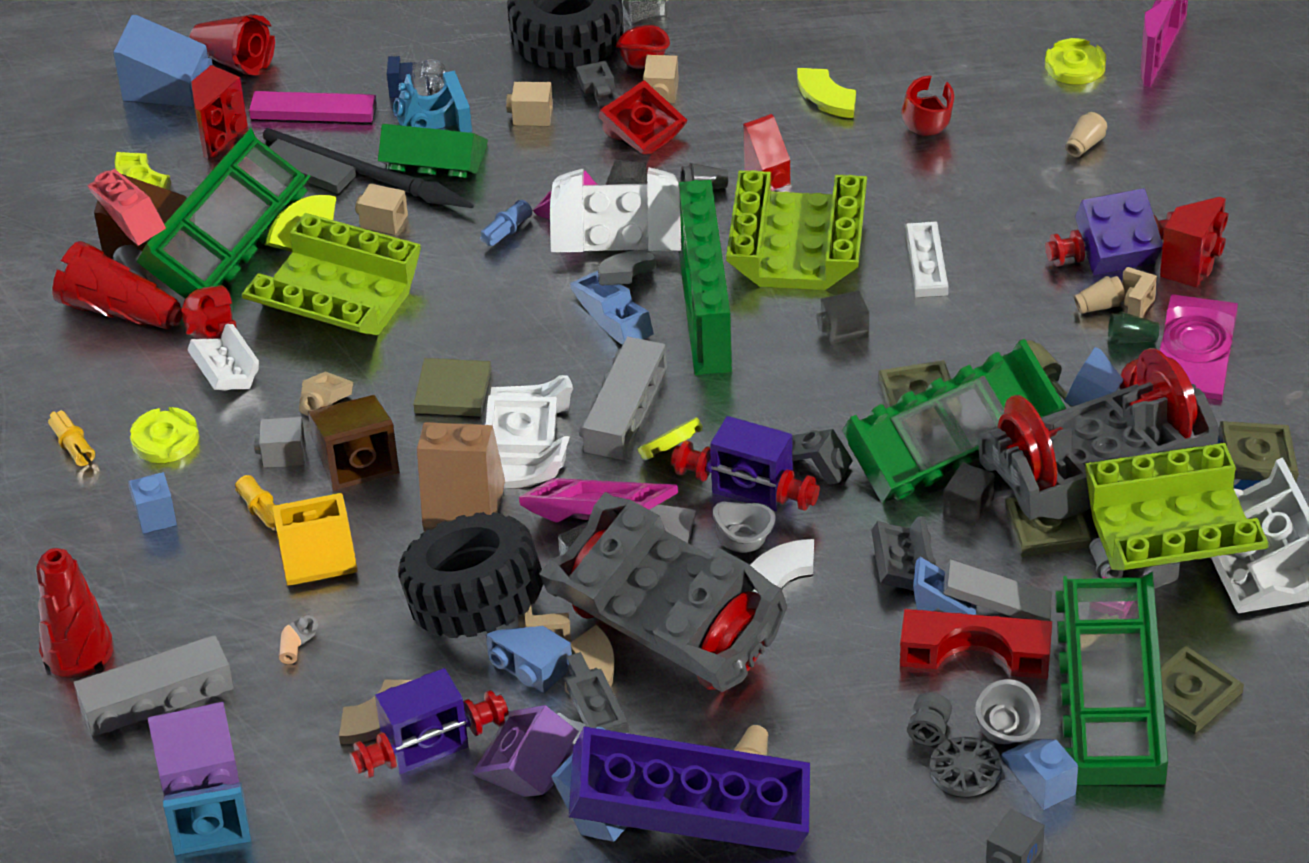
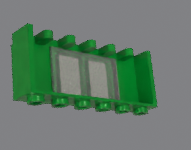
M1024 338L1016 344L1010 353L1001 356L1000 352H995L986 359L983 365L974 369L971 365H967L961 368L954 378L946 382L942 378H938L931 382L924 392L917 395L913 391H909L902 395L895 405L888 408L880 404L873 408L869 415L862 420H859L857 415L851 416L843 427L842 432L869 482L883 503L894 497L896 500L903 499L915 491L914 488L925 484L926 487L940 481L944 477L943 474L950 470L959 473L973 464L972 460L979 458L978 434L998 429L999 419L1004 414L1005 403L1009 397L1020 395L1026 398L1034 406L1041 418L1065 410L1066 407Z

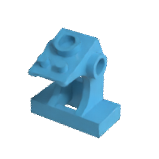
M455 70L443 73V88L438 93L430 96L419 95L412 85L410 74H407L404 83H399L398 88L401 93L399 98L394 100L393 113L394 116H397L399 124L430 129L457 125L459 132H472L470 106Z

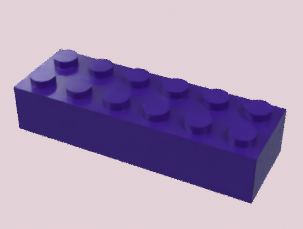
M585 726L573 746L569 818L795 853L809 834V762Z

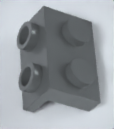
M918 516L909 529L877 521L871 529L880 582L914 591L916 560L922 557L936 566V560L933 558L931 548V534L928 532L926 518Z

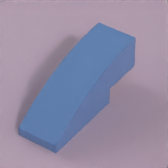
M598 271L570 283L571 290L589 314L620 344H624L627 336L645 339L654 335L649 311L632 301L628 288L621 284L601 286L598 282Z

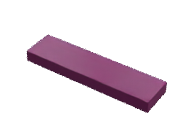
M254 91L249 113L250 119L372 123L377 102L376 95Z

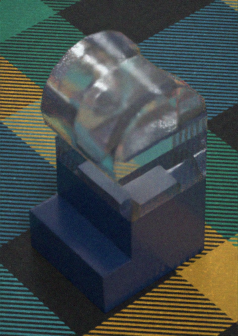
M388 56L386 74L389 98L399 97L401 93L398 88L399 83H404L407 74H410L412 85L419 95L430 96L438 93L444 86V64L436 59H427L422 63H401L400 56Z

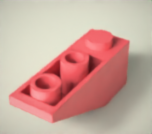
M116 169L100 173L96 176L95 181L87 185L91 193L122 231L138 246L166 229L150 197Z

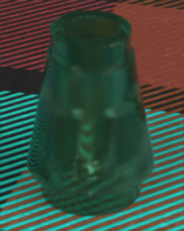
M1120 311L1119 314H1111L1107 332L1108 340L1115 341L1117 345L1157 342L1160 326L1159 322H1153Z

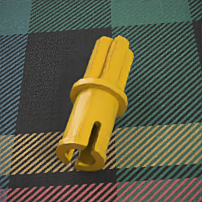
M60 410L57 413L53 411L50 414L51 418L48 420V424L57 435L60 447L68 450L78 466L88 465L89 463L83 454L86 453L89 459L93 461L96 453L84 439L83 430L79 426H75L64 411Z
M245 475L238 479L235 483V491L248 504V511L252 515H257L268 528L276 531L272 506L275 505L273 503V496L270 492L264 491L251 475Z

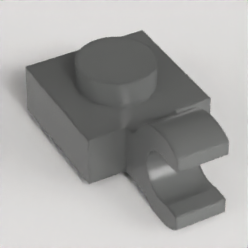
M606 61L576 67L577 78L584 93L593 92L595 94L598 108L602 109L611 103L608 94H611L610 88H614V77Z

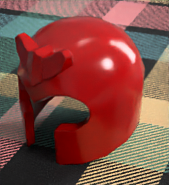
M931 75L922 76L911 83L906 91L901 109L905 125L910 131L921 136L936 135L947 127L950 123L955 97L953 88L948 82L945 83L942 94L947 101V107L941 103L936 95L918 97V92L929 89Z
M223 285L196 289L187 296L181 309L183 322L187 330L186 334H191L196 339H221L226 324H233L237 329L236 321L232 320L230 306L232 300L228 290Z

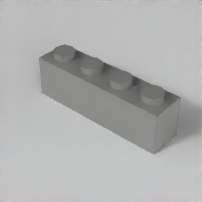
M627 336L622 348L615 351L613 366L603 376L602 389L599 394L593 396L591 411L588 417H583L580 424L579 436L583 437L584 452L624 460L667 369L666 344Z
M216 635L74 682L79 706L92 737L234 689L229 663Z

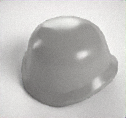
M724 501L718 503L713 509L718 540L723 546L734 552L746 553L759 549L775 524L774 512L769 507L759 503L740 504Z
M1004 679L991 683L981 692L975 705V716L981 732L990 741L997 744L1008 745L1026 741L1035 735L1040 725L1041 711L1037 698L1028 686L1016 680Z

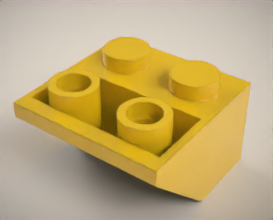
M342 493L272 506L287 586L358 572Z

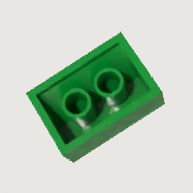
M382 123L378 162L387 164V170L405 172L406 166L418 167L417 173L436 175V170H446L450 177L466 178L467 173L477 174L488 139L475 133Z

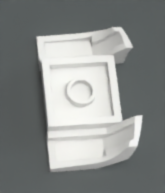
M648 167L647 184L584 185V168L559 175L552 183L551 252L648 249V251H680V197L678 181L675 175Z
M559 375L554 380L539 385L491 387V394L488 395L485 425H493L505 477L504 489L535 486L555 478L559 469L563 467L570 436H563L555 442L554 439L556 413L569 411L573 385L567 375Z

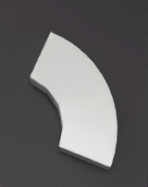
M814 539L792 541L776 546L759 556L750 566L771 583L782 588L788 581L798 576L813 574Z

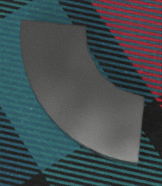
M648 249L633 250L613 255L600 263L598 267V282L601 286L631 284L632 277L637 274L656 270V258Z

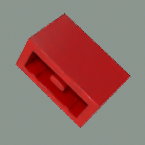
M210 65L191 81L203 157L206 159H210L248 126L240 77L213 65Z
M1216 197L1176 207L1164 227L1160 277L1197 288L1203 277L1210 275L1215 256L1220 257L1225 247L1226 239L1222 237V232L1225 230L1229 214L1224 212L1226 198Z

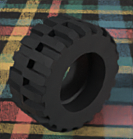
M622 0L507 1L511 43L522 57L524 56L533 64L538 62L541 67L549 68L552 66L556 67L557 70H565V67L576 69L578 66L597 63L600 58L605 59L611 54L612 50L616 49V43L624 33Z
M484 512L474 513L473 516L468 517L461 515L455 517V520L449 522L445 520L437 524V527L432 530L427 529L420 534L418 540H413L408 545L407 551L403 552L399 562L398 577L412 618L418 626L440 637L443 634L448 638H458L460 635H465L467 638L477 636V633L496 631V627L503 624L509 625L515 621V617L518 615L523 616L529 610L531 604H535L543 587V582L539 575L542 567L529 529L509 515L505 517L503 514L495 512L491 515H486Z

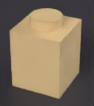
M647 55L643 80L669 103H675L679 81L678 56Z
M514 82L512 94H507L506 99L507 113H512L513 125L550 126L553 110L551 82Z
M369 184L363 195L357 198L355 211L359 214L360 228L396 235L408 216L405 191Z

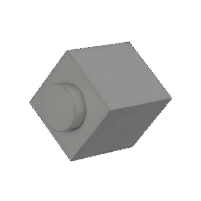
M302 417L260 419V433L254 434L255 454H261L263 468L305 465L306 440Z

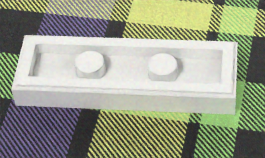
M937 222L905 224V238L915 298L948 296V282Z

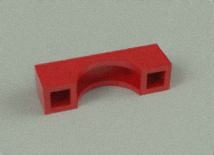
M904 609L900 640V667L937 670L940 664L949 656L958 652L973 650L986 652L1000 659L1007 667L1011 676L1048 679L1053 621Z

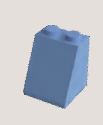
M131 15L113 52L123 101L193 107L194 98L191 81L212 65V59L208 58L206 45L138 15Z

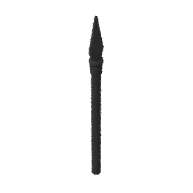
M266 128L263 132L264 140L274 143L277 139L350 165L355 167V172L397 186L399 189L414 196H420L427 203L474 208L472 203L438 182H426L422 178L401 175L270 128Z

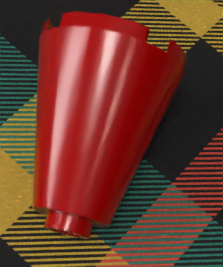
M255 14L198 23L193 27L189 38L206 45L208 58L245 75L256 76L260 74L258 73L260 69H266L271 63L275 49V36L270 35L268 26L272 27L270 22L264 16Z

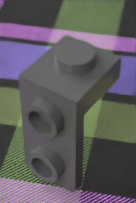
M834 429L811 430L807 433L792 435V461L811 458L828 485L839 483L853 462V459Z

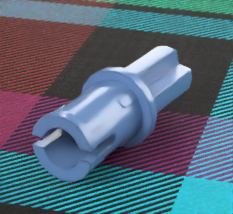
M521 199L516 201L508 210L497 213L495 220L481 230V242L486 243L487 246H493L506 235L514 234L517 226L532 216V208L529 203Z

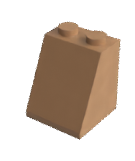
M424 422L417 446L423 531L427 529L432 530L437 527V524L445 520L447 522L455 520V517L461 515L468 517L480 512H484L486 515H491L493 512L498 513L505 485V477L493 425Z

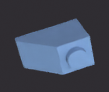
M1096 347L1093 349L1078 372L1064 402L1071 406H1076L1118 391L1123 378L1102 350Z
M164 472L128 481L143 534L177 525L172 498Z
M1032 739L1001 754V759L1043 810L1076 795L1078 764L1057 740Z

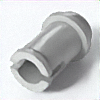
M1100 537L1094 539L1089 548L1097 564V576L1099 578H1103V576L1107 578H1121L1123 570L1111 569Z

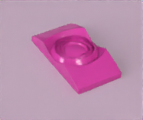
M1156 0L1153 7L1145 12L1141 51V78L1144 86L1151 87L1187 17L1188 0Z
M1171 294L1160 351L1167 357L1176 360L1182 366L1191 384L1196 385V388H1199L1206 398L1222 400L1238 303Z
M553 478L519 496V503L534 514L556 523L570 516L576 519L589 520L594 505L605 492L614 497L630 499L650 510L678 493V486L671 484Z

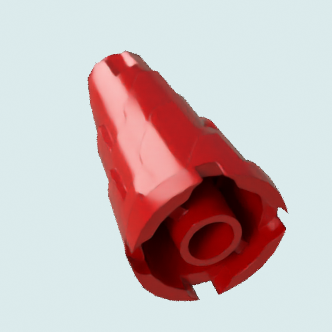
M83 241L75 242L62 257L61 262L68 264L65 271L56 270L52 295L56 302L81 311H92L111 318L116 316L139 325L148 324L164 329L177 326L182 320V308L177 299L157 288V284L131 272V268L109 258L100 249Z
M49 549L41 555L36 566L40 600L38 602L41 621L38 627L40 656L43 665L45 666L46 663L50 667L51 673L66 678L90 675L96 672L94 666L102 661L104 667L113 653L112 634L102 617L95 596L90 592L88 584L79 569L77 560L72 559V556L65 549Z

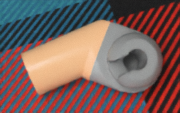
M303 615L300 619L288 624L282 630L279 660L282 663H295L297 661L298 647L312 639L315 635L318 622L313 616Z

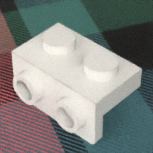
M233 324L225 325L221 339H191L187 350L214 390L227 391L230 389L251 388L254 376L258 373L259 360Z

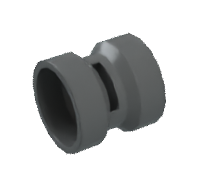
M932 692L918 695L913 706L914 714L911 716L907 726L909 737L915 742L927 746L941 743L946 732L945 724L948 722L952 712V705L949 700L942 695Z

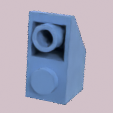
M544 626L503 629L486 634L488 658L491 663L499 669H505L518 677L524 685L532 686L543 694L568 672L569 663L567 656L572 655L571 643Z

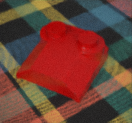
M645 80L600 109L598 116L603 121L602 126L606 135L616 140H624L642 154H652L671 141L687 123V119Z

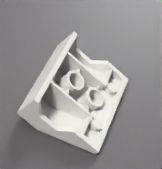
M1282 457L1276 460L1269 478L1245 490L1234 489L1246 519L1258 518L1269 543L1268 549L1211 557L1238 613L1309 601V507Z

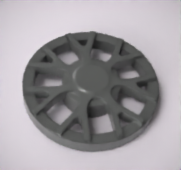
M966 736L951 738L940 744L933 751L930 758V775L934 783L949 794L961 797L976 796L987 792L998 782L1001 776V758L997 750L982 739ZM965 746L976 747L973 752L964 751ZM954 748L958 753L950 755L946 751ZM988 753L992 758L980 760L979 756ZM949 762L950 766L936 768V763ZM981 768L992 770L994 773L991 777L981 773ZM950 774L956 779L952 785L944 781ZM976 779L978 784L977 786H966L965 782L973 781Z

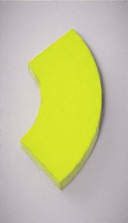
M797 68L798 87L805 99H810L818 105V109L828 114L844 118H854L856 90L843 88L835 84L829 77L828 69Z
M116 152L114 163L115 169L119 173L170 190V176L152 170L148 165L147 154Z
M314 195L298 200L288 206L272 223L265 245L292 252L290 231L303 214L309 213L333 220L336 197Z

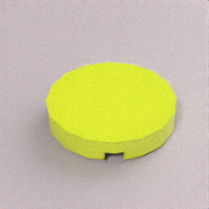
M1069 38L1054 43L1053 48H1048L1045 54V69L1048 75L1062 83L1073 85L1092 83L1105 72V52L1097 44L1094 47L1090 45V41L1085 39Z
M169 407V411L161 412L160 408L150 410L139 416L132 424L130 430L133 451L141 459L151 463L177 461L190 454L197 446L199 439L196 419L188 411L176 407Z
M698 417L693 418L637 448L643 460H648L654 457L653 454L666 451L694 436L693 434L702 431L703 426Z

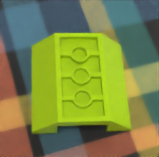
M739 170L726 261L759 287L828 289L859 266L867 176L835 175L833 194L772 192L771 172Z
M304 213L290 231L291 255L274 277L258 273L243 291L242 298L357 332L379 335L410 292L421 246L418 243Z
M1225 443L1085 463L1092 519L1112 570H1129L1268 549L1269 543L1258 518L1246 519L1234 491L1236 467Z

